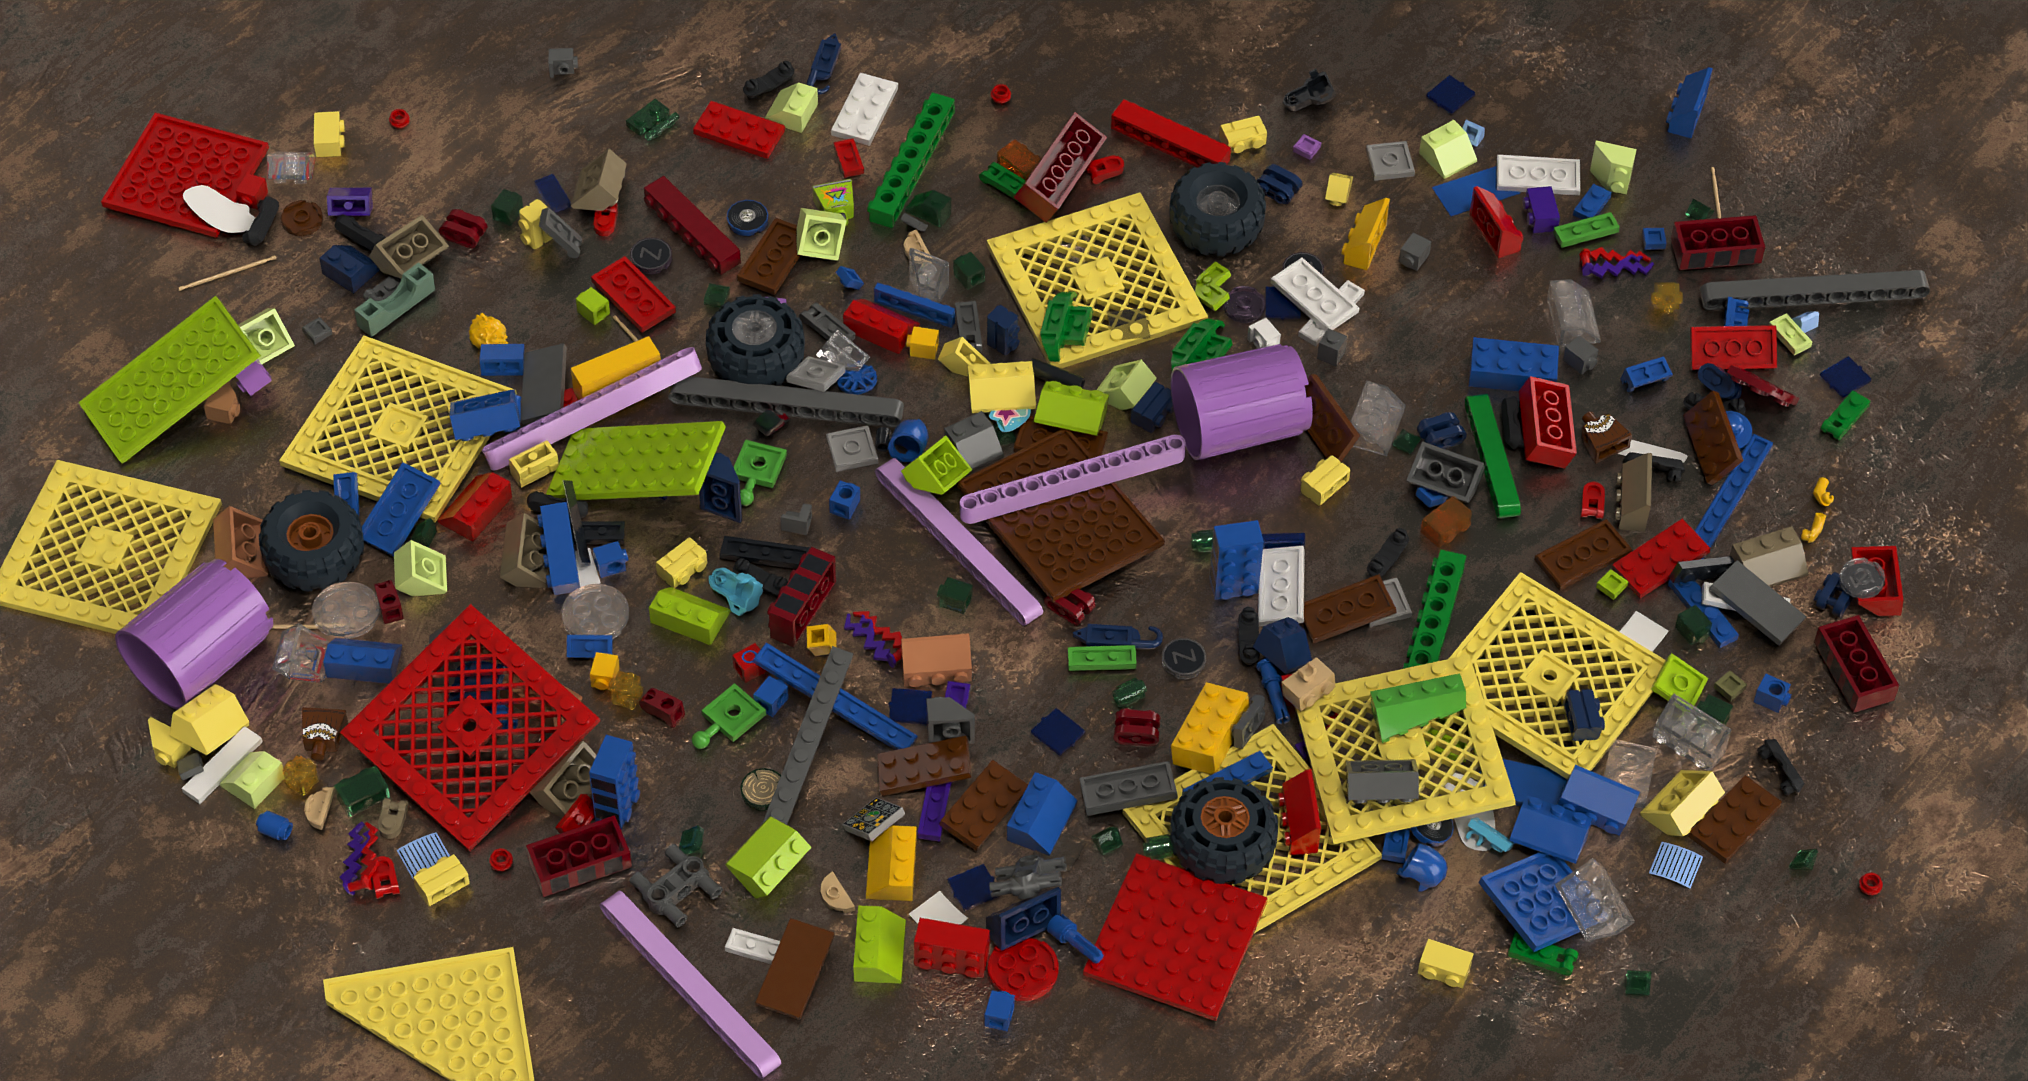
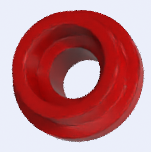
M998 84L991 91V99L996 103H1006L1011 98V91L1006 85Z
M396 109L389 116V123L395 128H403L410 122L408 113L403 109Z
M503 848L496 849L489 858L490 866L496 871L509 869L513 864L512 854Z
M1870 872L1860 878L1859 888L1863 893L1877 895L1881 892L1883 882L1879 875Z

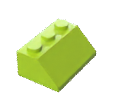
M1046 381L1041 391L1034 422L1097 436L1106 418L1109 394H1104L1099 390H1085L1075 385H1062L1057 381Z
M944 436L903 468L901 472L905 480L914 489L943 495L973 469L949 438Z
M672 587L659 590L649 606L650 623L708 645L713 643L731 612L728 608Z
M770 816L726 862L725 866L756 899L767 896L811 849V846L795 829Z
M858 905L853 966L854 981L901 984L906 925L904 918L882 906Z

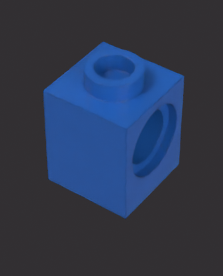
M840 480L829 499L830 513L850 520L860 502V487Z
M618 541L593 548L594 562L600 578L626 571L625 562L628 561V555L625 548L621 549Z
M1765 674L1756 691L1754 703L1779 713L1782 706L1787 707L1792 694H1789L1791 684Z
M768 676L753 694L754 700L766 709V714L774 717L788 700V686L782 680Z
M991 991L985 1012V1027L1008 1032L1015 1008V995H1011L1006 991Z

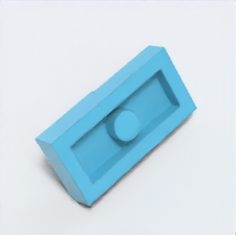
M1477 817L1472 818L1468 824L1472 830L1466 834V838L1470 839L1473 834H1477L1479 836V840L1476 843L1477 846L1484 843L1485 837L1491 842L1490 846L1501 853L1503 851H1510L1515 844L1509 841L1508 837Z

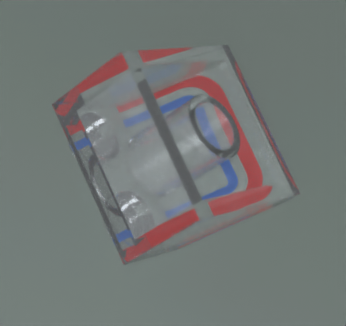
M274 151L267 154V179H273V183H286V179L294 180V183L299 184L307 183V180L313 178L316 153Z
M297 623L282 632L272 669L290 680L322 683L326 676L323 661L329 641Z

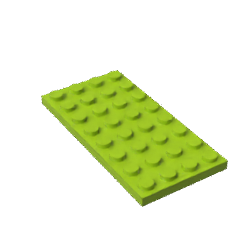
M214 296L78 403L117 459L123 464L261 355L219 298Z
M722 421L583 428L571 435L546 495L567 499L563 480L573 482L577 500L698 495L726 426Z

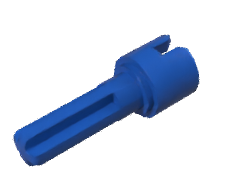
M1064 914L1061 916L1055 915L1049 921L1047 931L1061 943L1069 942L1094 963H1099L1103 959L1102 951L1077 932V925Z

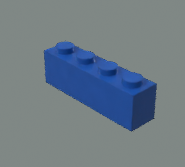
M567 502L540 506L541 514L537 515L539 528L543 527L544 534L540 535L542 548L546 547L547 554L543 555L545 568L550 570V575H546L548 588L553 589L554 595L581 591Z

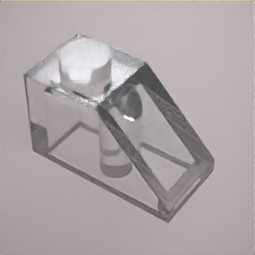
M839 330L835 331L816 354L821 360L844 365L845 370L859 371L870 358L869 355Z

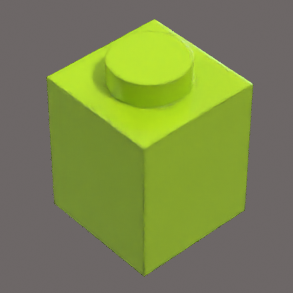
M592 287L580 293L576 298L577 312L594 326L610 314L609 300Z

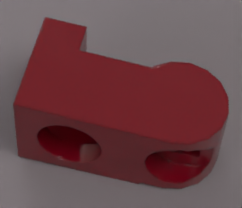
M392 580L374 584L384 624L403 620L401 603Z
M650 688L639 701L640 707L646 713L664 720L666 725L673 729L685 715L681 700L655 688Z

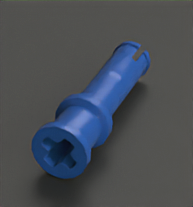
M1267 658L1263 659L1256 665L1257 670L1262 675V686L1268 691L1276 723L1282 724L1281 719H1283L1284 724H1286L1291 718L1280 688L1281 676L1277 674L1276 666Z

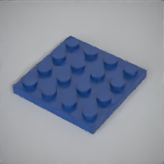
M1543 852L1482 876L1478 882L1533 952L1602 923L1608 917L1606 911L1563 859Z

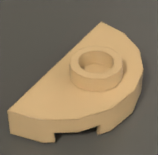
M917 229L911 231L903 244L905 255L909 260L917 264H932V257Z
M334 787L322 788V791L316 792L314 795L311 794L305 802L304 811L306 818L314 828L323 829L335 793Z
M832 871L821 883L820 892L823 903L831 910L835 909L843 911V913L855 911L854 904Z

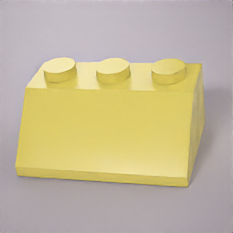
M1032 361L967 365L968 390L972 413L1036 409Z
M215 684L172 714L170 736L208 755L235 736L244 726H249V720L235 695Z
M1681 770L1640 812V815L1667 835L1685 836L1691 831L1696 822L1703 819L1705 813L1718 803V799L1725 792L1712 771Z

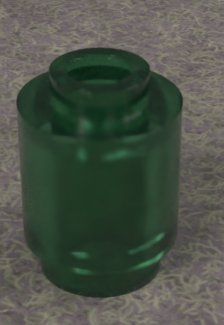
M1214 529L1191 533L1192 550L1198 551V553L1212 552Z
M1135 677L1117 686L1116 690L1112 691V696L1118 707H1128L1144 699L1147 688L1142 680H1138Z
M1165 834L1146 838V843H1143L1144 855L1146 857L1149 856L1151 860L1173 857L1174 853L1170 835Z

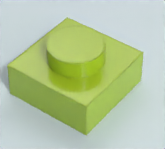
M1610 569L1597 582L1596 588L1614 600L1627 587L1628 581Z

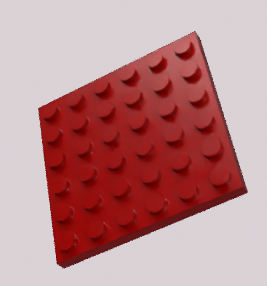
M154 113L101 200L102 207L217 238L221 230L200 218L185 202L183 193L191 187L204 185L214 189L229 200L238 203L236 194L238 186L246 173L254 175L269 149L268 142Z
M1136 853L1095 943V946L1102 951L1104 957L1099 963H1094L1088 959L1083 975L1216 1021L1267 905L1268 898L1226 883L1216 884L1213 880H1201L1195 877V873L1191 871H1186L1185 869Z

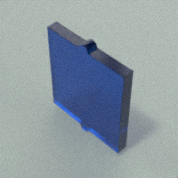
M1449 75L1429 91L1426 97L1437 103L1438 107L1441 106L1453 114L1471 99L1475 92L1465 86L1464 82H1459Z
M1265 287V318H1281L1282 320H1285V318H1301V309L1276 287Z
M1849 356L1820 372V376L1829 384V387L1833 388L1842 398L1848 396L1852 390L1856 391L1872 380L1862 370V366H1858Z
M893 688L891 702L888 703L890 708L889 718L898 723L927 725L926 699L932 698V691Z
M1057 708L1048 716L1042 717L1041 722L1031 730V734L1059 756L1071 746H1075V742L1086 733L1082 727Z
M984 864L947 879L953 891V897L957 898L964 911L999 897L991 896L990 882H995V878L991 877Z

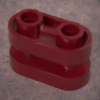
M452 209L446 217L447 221H444L440 226L439 233L450 242L467 248H475L488 226L485 219L480 216L466 213L460 209Z
M1079 588L1070 592L1068 596L1059 598L1054 603L1048 596L1044 599L1048 609L1074 626H1078L1085 619L1084 614H1090L1096 607L1094 597Z
M1123 708L1115 713L1114 741L1122 745L1145 747L1157 745L1159 743L1160 715L1152 710L1141 711Z

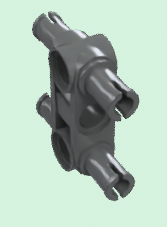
M672 844L666 849L665 856L677 866L653 884L641 872H636L630 878V884L642 893L643 900L649 905L652 913L665 915L676 927H680L686 922L687 915L676 907V904L698 887H701L712 899L717 898L723 889L710 877L709 871L704 867L703 861L700 858L687 856L676 844Z
M1028 855L1020 858L1015 865L996 867L995 875L998 877H996L997 882H990L991 896L1012 894L1013 896H1018L1019 899H1028L1037 896L1044 888L1062 886V877L1059 876H1061V871H1067V864L1064 863L1066 861L1065 857L1044 860V858L1038 855Z

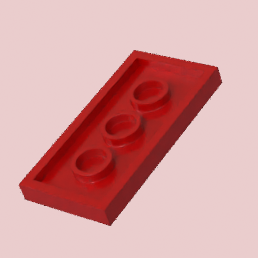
M710 101L693 128V134L766 159L769 158L785 132V125L714 101Z
M626 256L591 276V282L642 333L676 313V307Z
M1776 325L1690 327L1691 370H1699L1702 365L1707 363L1714 364L1722 369H1729L1731 365L1743 369H1776Z
M1682 518L1615 562L1612 569L1628 581L1630 589L1641 599L1670 579L1669 575L1678 562L1700 560L1710 553L1711 548Z

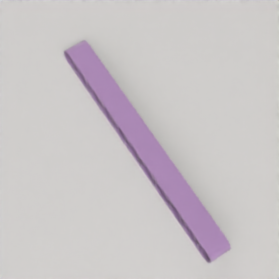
M693 347L678 351L486 445L482 451L490 469H501L509 465L508 459L546 440L552 444L696 374L702 369L696 351Z
M1170 435L965 495L960 499V518L963 522L972 524L1178 464L1185 458V439L1180 435Z
M892 458L875 469V474L881 484L1022 626H1026L1043 614L1040 603L930 492L914 489L905 480L901 472L905 467L896 458Z
M617 891L600 903V908L608 920L759 1078L763 1079L782 1064L777 1053L622 891Z

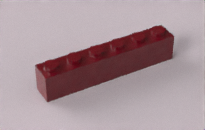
M665 176L644 187L645 204L649 208L652 207L661 220H665L671 230L675 233L677 232L685 244L690 245L700 258L703 257L712 270H716L720 275H723L741 264L740 249Z

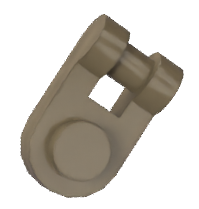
M384 798L378 821V830L383 838L393 839L400 835L408 811V801L400 800V802H396L392 798ZM391 810L398 811L397 815L390 814Z

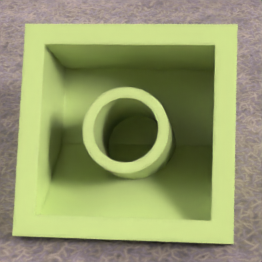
M798 82L780 90L765 119L783 124L787 129L802 133L818 105L817 88Z
M1455 120L1421 137L1419 154L1444 179L1477 162L1467 132Z
M1596 141L1590 171L1606 190L1627 194L1637 149Z
M801 208L797 224V254L838 261L847 220L839 213Z
M267 308L238 324L261 355L258 358L261 364L295 346L275 308Z
M1141 359L1114 366L1097 390L1102 391L1104 394H1109V405L1120 410L1133 409L1152 386L1156 377Z
M412 540L394 552L395 588L410 596L436 595L447 592L445 555Z
M265 751L250 752L219 784L222 788L255 809L286 777L282 762Z

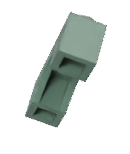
M418 262L403 273L399 286L389 297L381 301H374L369 298L354 309L357 326L370 337L377 334L435 291L433 273Z

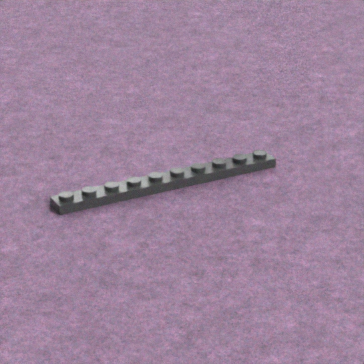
M832 646L763 823L771 816L788 825L854 653Z

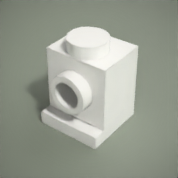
M1267 318L1248 327L1247 340L1249 342L1253 341L1257 348L1280 344L1281 334Z

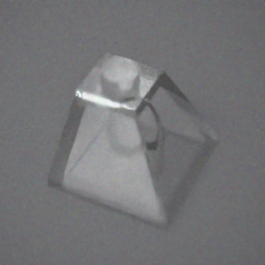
M910 248L909 278L917 296L928 298L937 303L941 302L949 290V262Z

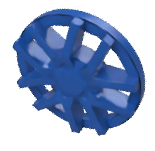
M857 362L855 365L850 363L845 368V373L837 380V384L844 393L864 394L876 385L877 374L871 365L860 364V362Z

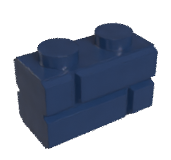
M999 305L987 316V345L993 349L997 348V351L1004 356L1008 355L1020 343L1018 339L1020 326H1018V315L1011 311L1008 312L1007 308Z
M1154 382L1131 410L1132 424L1142 427L1150 433L1157 427H1162L1166 419L1165 416L1168 413L1172 414L1174 412L1171 389Z
M1592 689L1567 691L1563 705L1572 740H1597L1600 737L1601 731L1605 729L1604 718L1600 717L1598 712L1600 710L1599 699L1595 698Z

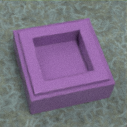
M1303 134L1293 146V152L1311 160L1321 148V142Z

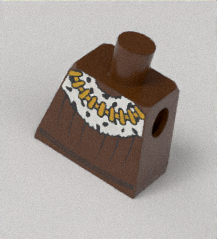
M1590 411L1582 417L1585 424L1582 427L1581 438L1595 464L1630 448L1632 434L1610 414H1604L1597 418Z
M302 707L303 744L305 750L311 751V758L313 760L322 761L325 758V752L335 753L338 751L343 739L340 731L348 725L346 710Z

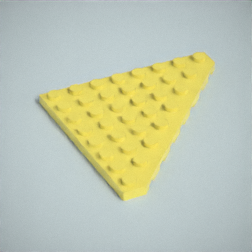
M513 947L323 979L325 999L328 1006L449 1081H534Z

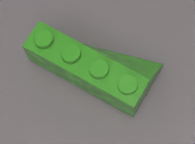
M1460 673L1370 691L1371 710L1382 743L1389 741V737L1396 734L1401 736L1408 733V729L1415 726L1423 727L1434 718L1442 719L1466 708V689Z

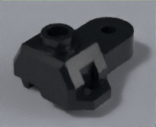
M1317 69L1309 71L1311 77L1306 79L1304 85L1285 95L1283 103L1286 109L1298 111L1308 105L1315 104L1319 106L1334 99L1336 93L1326 72L1318 73Z

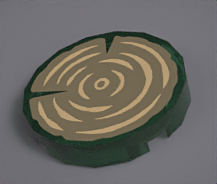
M767 768L755 769L749 772L743 778L740 786L741 797L744 803L750 808H756L758 811H767L781 774Z

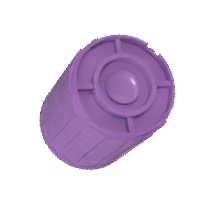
M1276 344L1173 368L1171 373V395L1180 435L1185 439V447L1194 460H1201L1296 436L1311 427L1312 399L1311 396L1306 397L1304 386L1309 383L1303 364L1292 346Z
M213 559L208 563L203 562L121 628L115 635L117 648L131 672L151 694L173 709L178 710L203 693L261 643L273 627V618L268 619L266 616L269 607L258 590L239 570L233 568L230 571L224 567L227 563L220 559Z

